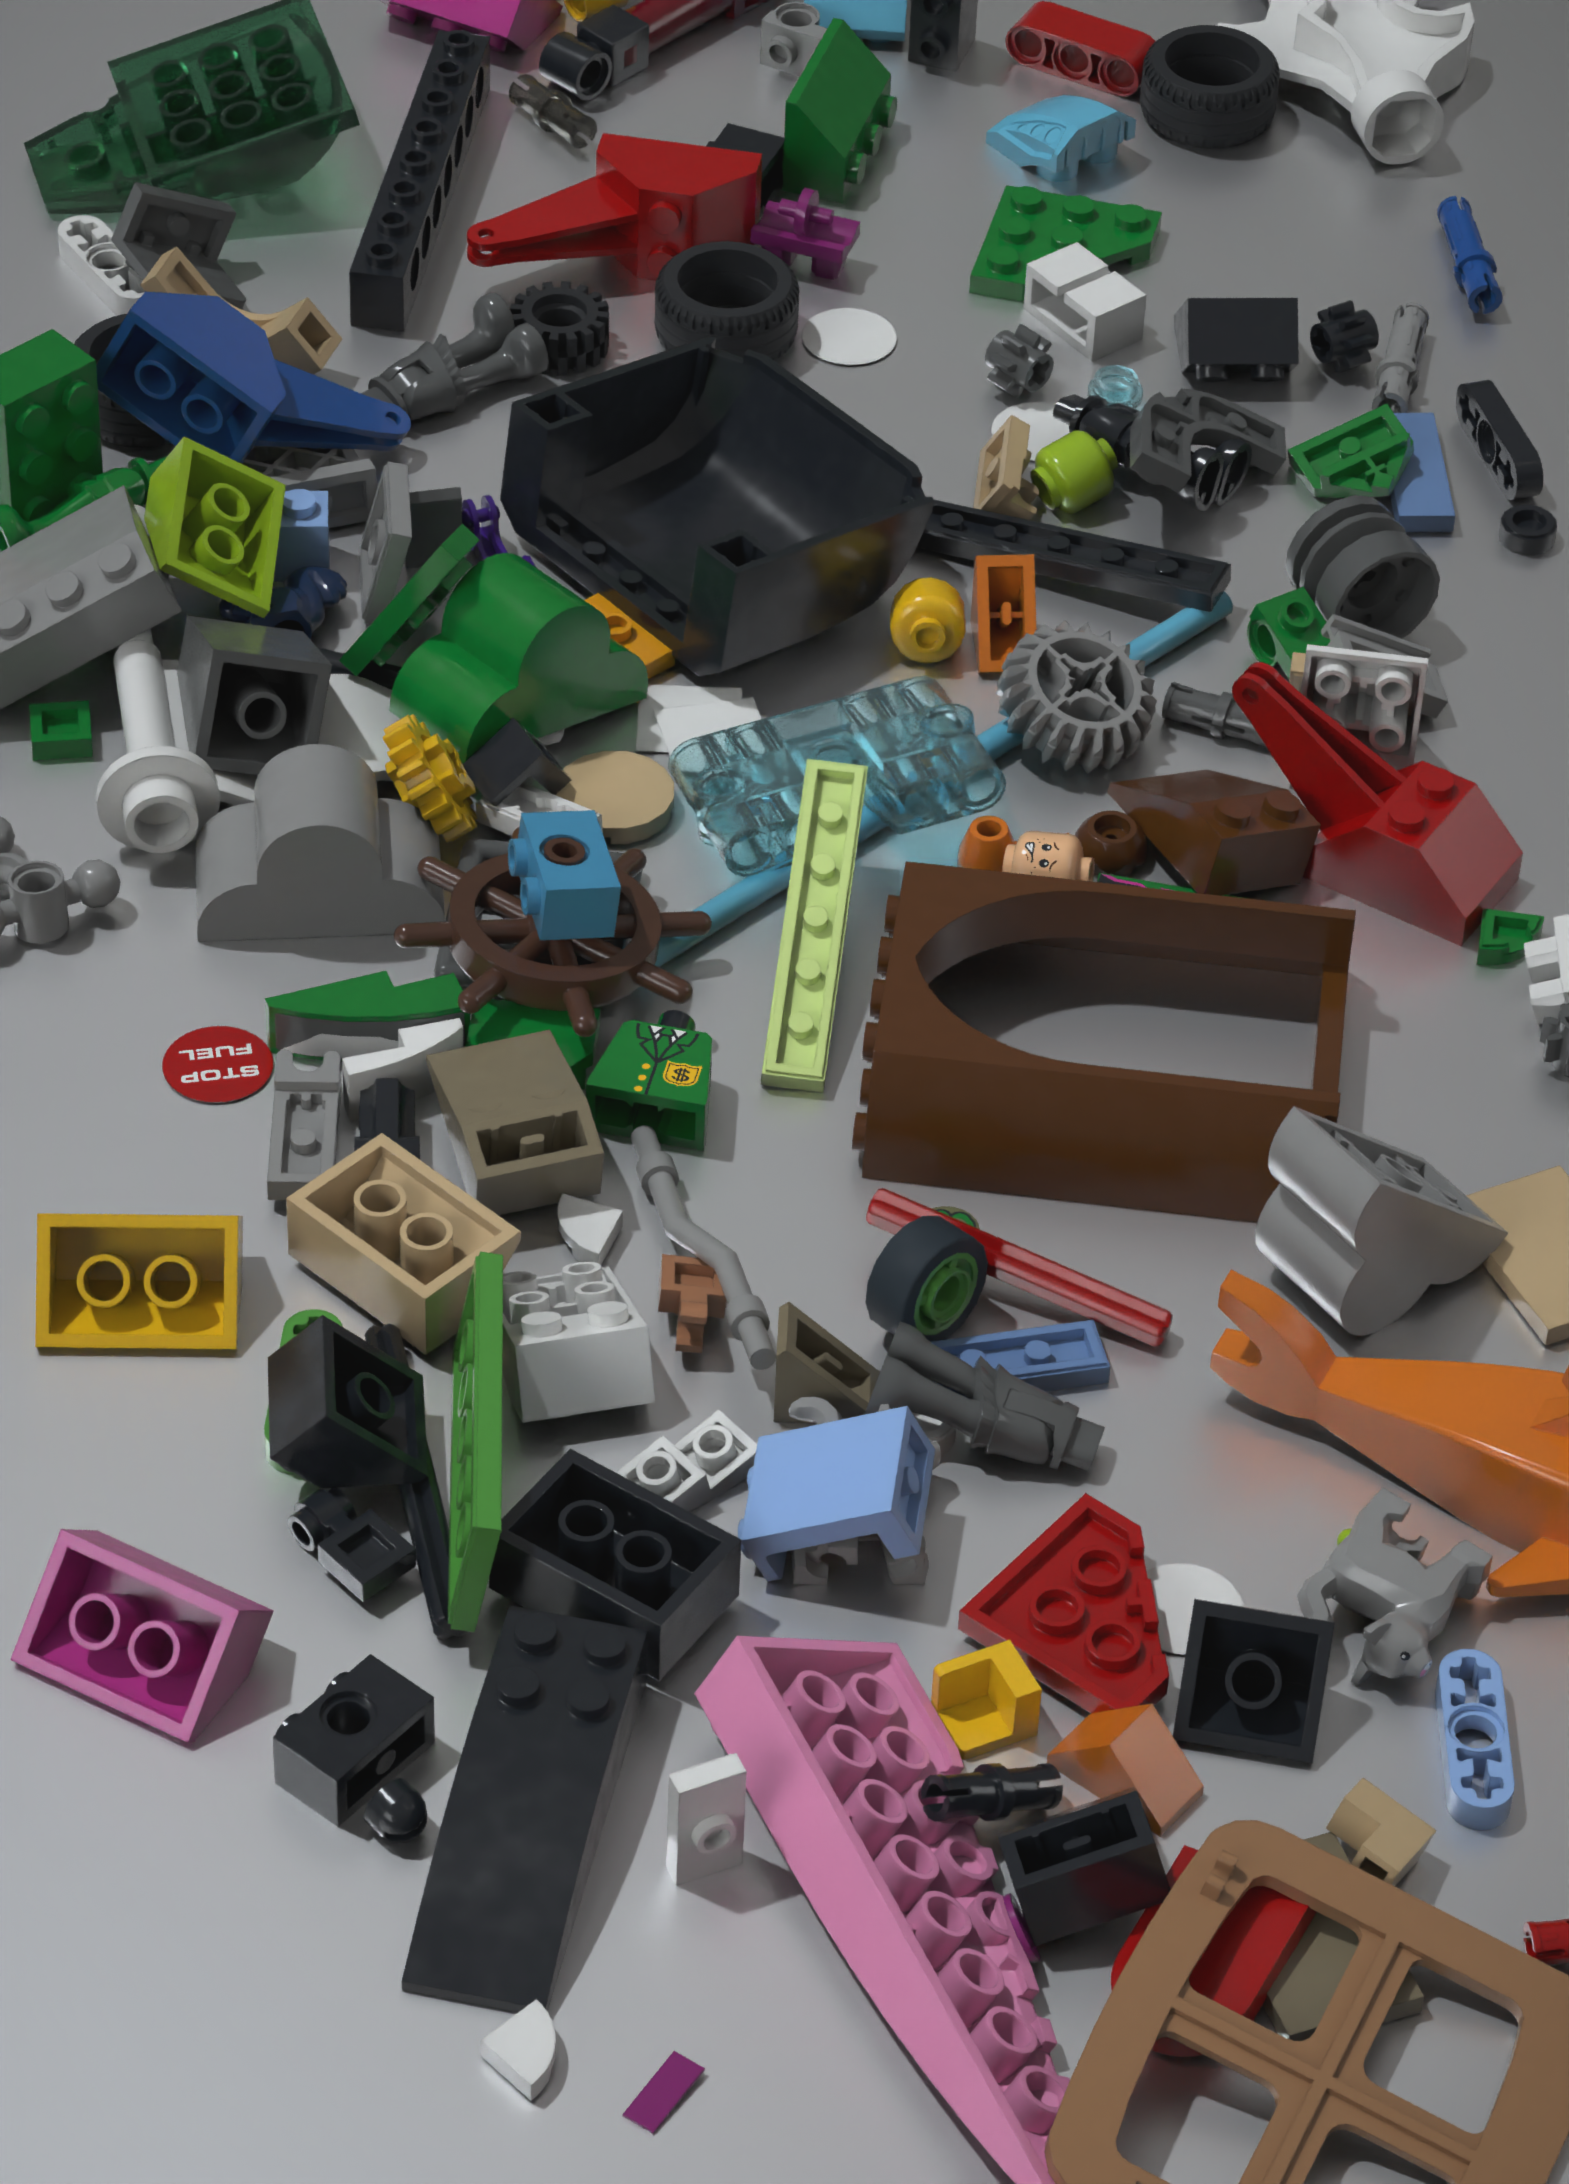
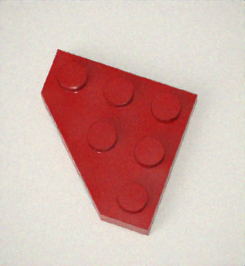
M1087 1493L959 1610L958 1629L985 1647L1011 1640L1034 1678L1089 1713L1153 1704L1155 1706L1167 1694L1169 1671L1166 1656L1162 1654L1158 1634L1159 1619L1151 1579L1147 1577L1144 1561L1145 1546L1141 1526Z

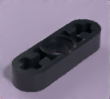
M1491 380L1460 384L1456 393V409L1459 422L1505 497L1509 500L1538 496L1543 488V468L1539 454Z

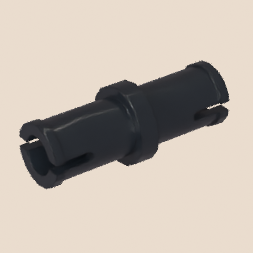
M1000 1763L979 1765L972 1773L935 1774L928 1776L922 1785L921 1799L946 1797L944 1803L923 1806L924 1812L933 1821H946L949 1818L978 1816L984 1821L1004 1820L1014 1811L1054 1809L1062 1799L1063 1785L1038 1787L1040 1786V1781L1061 1778L1056 1767L1050 1763L1007 1769Z

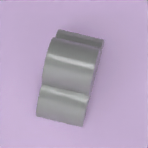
M308 744L283 751L267 762L258 774L254 787V802L238 804L222 810L211 817L198 834L195 844L198 942L394 935L395 929L404 923L445 922L443 889L422 879L417 871L418 863L424 857L432 856L441 860L439 836L435 833L430 820H424L419 808L400 800L378 798L375 775L368 764L356 754L346 749L326 744Z
M1293 1106L1281 1123L1271 1143L1268 1156L1269 1171L1280 1184L1266 1202L1258 1219L1255 1232L1256 1246L1261 1254L1350 1334L1368 1335L1391 1325L1419 1300L1431 1283L1447 1284L1466 1276L1479 1267L1489 1257L1490 1253L1497 1249L1508 1234L1503 1227L1424 1158Z

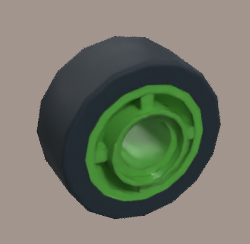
M922 1216L906 1224L889 1240L877 1258L869 1277L865 1303L870 1319L893 1335L901 1321L917 1328L930 1342L948 1339L964 1324L976 1306L985 1285L988 1260L984 1246L973 1236L940 1216Z

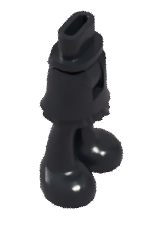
M1073 394L1059 399L1053 410V417L1068 424L1069 432L1080 430L1087 432L1096 441L1100 438L1105 439L1116 455L1118 467L1123 466L1125 469L1130 467V431L1133 421L1140 412L1139 410L1123 403L1108 405L1106 399L1100 396H1090L1084 399ZM1240 439L1225 440L1215 450L1204 447L1195 452L1191 451V477L1180 493L1175 492L1183 501L1200 511H1206L1212 502L1219 506L1223 505L1237 491L1247 474L1252 458L1250 444Z

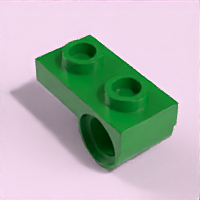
M1305 587L1256 604L1249 616L1247 637L1253 655L1258 662L1269 664L1272 667L1280 665L1288 679L1293 652L1306 653L1307 644L1327 646L1330 642L1329 638L1323 637L1321 634V629L1327 622Z

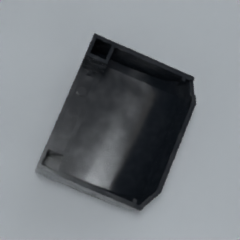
M710 336L512 402L500 501L516 534L594 595L597 593L601 594L670 648L672 656L698 676L719 673L809 639L873 605L897 581L911 559L934 505L933 497H926L921 488L923 476L914 462L767 355L748 349L744 353V357H740L716 349V338Z

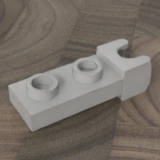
M280 1050L276 1055L275 1091L267 1175L268 1200H286L288 1196L336 1164L342 1079L341 1056L334 1050L324 1054L322 1065L314 1071H301L293 1065V1054L289 1050Z

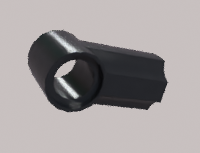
M397 1078L376 1079L372 1086L360 1091L358 1119L360 1137H355L354 1151L383 1133L420 1159V1136H415V1090L405 1087Z

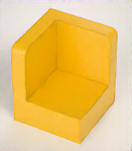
M1007 1640L937 1664L933 1670L931 1703L956 1744L961 1759L967 1760L1037 1736L1042 1689L1011 1640Z

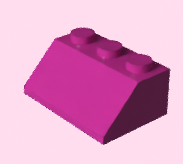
M379 0L388 6L386 10L387 15L409 24H415L417 17L432 21L430 28L437 32L438 30H465L475 35L490 36V49L501 53L505 52L507 45L525 51L560 16L563 8L556 0Z
M61 1529L10 1660L187 1743H194L249 1676L274 1610L98 1530Z

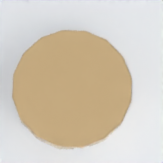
M600 751L581 756L563 769L571 778V781L556 796L602 814L603 836L610 837V844L626 845L646 840L664 829L671 819V811L674 808V781L663 766L649 757L629 751Z

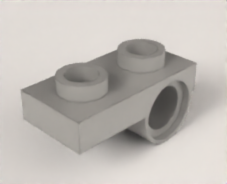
M801 2L785 3L778 6L774 11L771 10L761 20L760 64L800 77L827 28L819 26V11L815 7Z

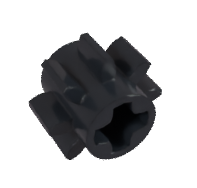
M1349 300L1330 306L1328 309L1317 313L1321 323L1312 326L1310 341L1314 354L1320 362L1324 364L1334 362L1337 373L1371 362L1369 350L1377 347L1379 332L1373 316L1367 310L1355 311L1353 301Z

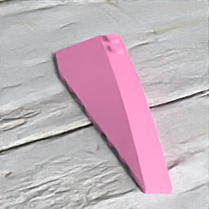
M736 1636L694 1694L727 1754L737 1753L746 1769V1790L750 1794L815 1912L885 2020L966 2127L1015 2184H1055L1048 2173L1044 2153L1045 2143L1070 2078L1059 2076L1056 2073L1050 2052L1057 2045V2040L1050 2019L1038 2017L1032 2002L1040 1990L1030 1960L1025 1954L1009 1919L1003 1896L996 1893L991 1879L999 1868L992 1848L979 1844L973 1826L979 1817L968 1816L949 1818L946 1821H933L928 1818L923 1810V1806L944 1803L946 1798L921 1799V1789L925 1779L935 1774H960L964 1769V1765L956 1744L897 1643Z

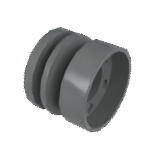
M1353 495L1335 500L1315 512L1302 525L1287 550L1285 570L1291 585L1295 589L1305 587L1326 622L1332 614L1393 636L1404 638L1412 633L1427 617L1438 597L1440 576L1434 561L1414 539L1406 534L1404 527L1394 519L1393 514L1386 506L1373 497Z

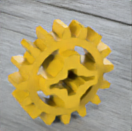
M414 714L406 715L384 728L383 731L386 735L383 736V740L390 749L387 754L391 759L385 763L387 775L393 781L401 797V801L419 808L424 820L429 819L435 833L438 836L442 834L446 842L451 840L453 842L477 828L475 820L478 817L470 806L473 804L470 796L475 793L476 789L459 758V753L448 738L442 741L437 733L431 736L426 724L423 721L419 723Z

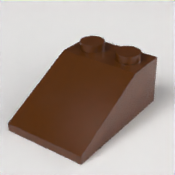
M1208 769L1110 782L1107 791L1122 810L1141 826L1148 839L1193 889L1201 894L1222 896L1225 894L1229 895L1301 884L1321 826L1301 804L1300 800L1288 789Z

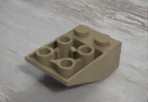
M550 1030L426 1055L427 1066L467 1194L497 1215L559 1203L562 1193L577 1198L601 1194L604 1161L603 1147L587 1098Z

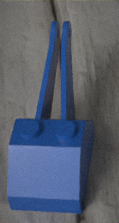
M145 291L127 313L96 365L98 390L174 446L183 437H186L241 464L253 446L393 451L398 448L403 437L406 436L411 428L410 417L401 407L363 395L274 359L265 330L218 296Z

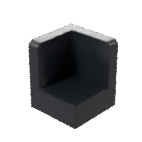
M512 718L463 764L474 785L493 806H498L529 776H532L554 795L571 781V778L547 748L515 718Z

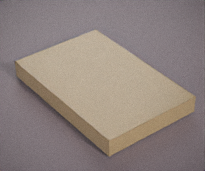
M1559 1165L1466 1195L1508 1232L1497 1249L1490 1253L1489 1257L1482 1263L1545 1346L1569 1338L1568 1174Z

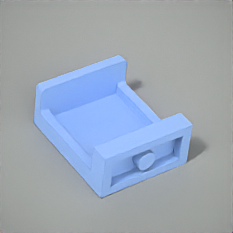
M909 1407L893 1408L758 1438L754 1465L748 1470L747 1474L749 1493L744 1518L738 1524V1538L741 1539V1550L745 1557L754 1561L768 1582L782 1579L787 1551L876 1533L894 1559L920 1554L935 1448Z

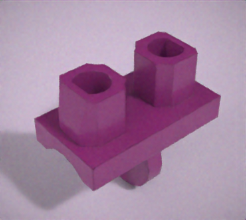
M804 188L798 202L783 198L780 203L768 201L758 224H754L751 229L750 243L761 245L763 249L773 253L789 266L792 265L797 254L812 257L811 271L815 276L835 280L844 268L847 256L860 235V221L834 216V210L819 207L818 190Z

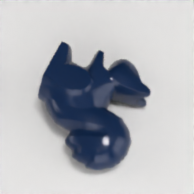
M317 566L302 567L293 571L284 580V587L272 588L270 611L264 618L223 599L219 603V612L223 618L231 622L303 631L311 640L312 633L325 619V608H333L339 604L340 600L346 598L347 583L339 573L329 568Z

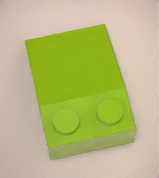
M183 437L151 475L144 520L159 569L264 618L270 611L286 485L189 438Z

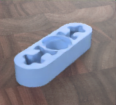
M1459 1649L1447 1654L1442 1659L1439 1665L1435 1688L1446 1806L1451 1817L1460 1825L1473 1830H1490L1502 1825L1507 1820L1510 1814L1515 1787L1502 1672L1499 1664L1488 1654L1474 1649ZM1463 1680L1472 1681L1473 1688L1477 1690L1475 1703H1465L1466 1692ZM1476 1729L1486 1733L1493 1743L1484 1748H1471L1462 1744L1455 1735L1462 1730ZM1484 1774L1483 1788L1486 1799L1477 1798L1475 1790L1471 1789L1473 1775Z

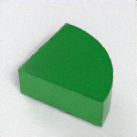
M1483 909L1476 965H1502L1525 957L1524 943L1541 938L1544 916Z

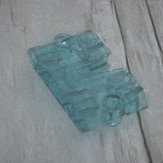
M928 676L913 677L689 739L673 750L668 763L671 777L687 803L696 813L699 839L705 844L715 847L727 868L735 875L742 877L753 876L792 865L807 759L868 766L864 804L882 822L899 835L983 812L1000 801L1006 788L1004 773L975 734L972 711L966 706L954 704L941 684L936 679Z

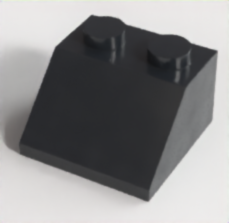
M1188 298L1174 315V329L1181 371L1196 372L1197 381L1229 380V372H1251V380L1279 381L1284 379V372H1291L1299 364L1298 298Z
M324 1315L320 1316L268 1357L271 1460L278 1463L286 1471L299 1475L321 1489L420 1483L428 1477L423 1375Z

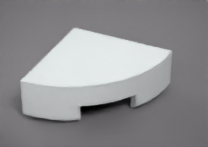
M562 1193L558 1204L559 1233H561L565 1242L572 1248V1255L578 1261L595 1262L602 1265L623 1227V1210Z
M536 1999L481 2039V2056L529 2100H533L549 2082L555 2060L556 2034L551 2017L543 2005Z

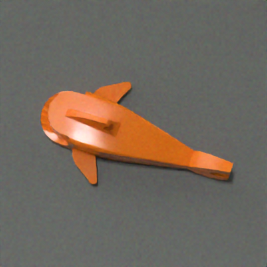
M1230 1270L1220 1286L1218 1308L1242 1331L1226 1328L1212 1351L1210 1368L1220 1378L1253 1402L1288 1416L1314 1420L1452 1515L1493 1540L1519 1552V1554L1489 1575L1486 1589L1490 1595L1495 1597L1569 1594V1365L1565 1373L1549 1370L1472 1362L1336 1357L1322 1334L1293 1305L1269 1288Z

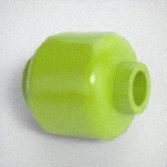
M1075 430L1043 447L1036 454L1035 469L1030 472L1032 484L1039 489L1038 496L1046 507L1051 510L1059 508L1067 514H1076L1110 494L1114 488L1113 470L1118 467V461L1113 449L1105 439L1100 438L1096 441L1087 432Z

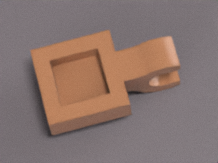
M662 1254L659 1274L658 1312L675 1313L678 1315L675 1351L702 1354L704 1325H706L707 1317L724 1318L726 1298L717 1274L712 1267L699 1258Z

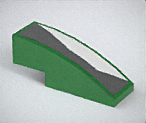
M382 971L265 998L267 1046L271 1053L277 1054L280 1050L286 1049L292 1052L293 1057L323 1061L324 1054L330 1050L337 1051L341 1056L342 1062V1058L398 1048V1029L460 1018L462 1022L463 1047H467L470 1014L464 1013L458 1006V996L463 990L455 973L394 987L387 971Z

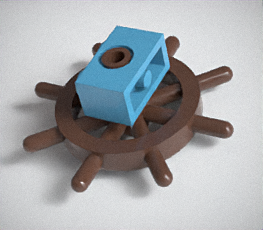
M595 810L521 813L520 826L514 830L512 839L509 840L507 854L488 859L476 865L467 873L432 856L421 859L417 867L419 876L452 893L447 922L401 924L395 929L394 940L399 947L406 949L449 947L458 966L474 981L458 996V1006L464 1013L474 1014L495 996H498L507 1001L531 1008L567 1011L574 1032L580 1037H590L596 1032L598 1027L593 1008L619 1001L630 995L640 986L676 1004L688 1002L693 994L691 984L655 965L660 938L702 936L709 932L712 921L710 916L703 911L660 913L650 893L634 879L646 866V855L640 849L632 848L612 862ZM485 909L503 919L477 920L476 918ZM632 939L624 949L605 941ZM500 944H517L509 952L498 946ZM580 956L592 963L579 965L577 957Z

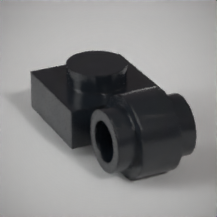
M334 1487L328 1491L324 1489L316 1490L294 1506V1514L288 1518L289 1529L299 1545L307 1551H313L318 1548V1562L362 1602H365L416 1567V1548L371 1508L357 1517L352 1502L338 1488Z

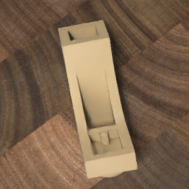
M177 246L161 255L140 284L147 292L218 296L223 299ZM308 297L283 311L273 314L251 313L228 303L265 330L274 359L308 373L315 374L321 371L342 341L341 336Z

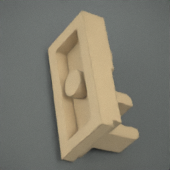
M1013 415L1006 420L980 450L973 508L1031 520L1037 513V508L1031 505V503L1039 495V489L1022 478V474L1031 458V451L1027 450L1030 425Z

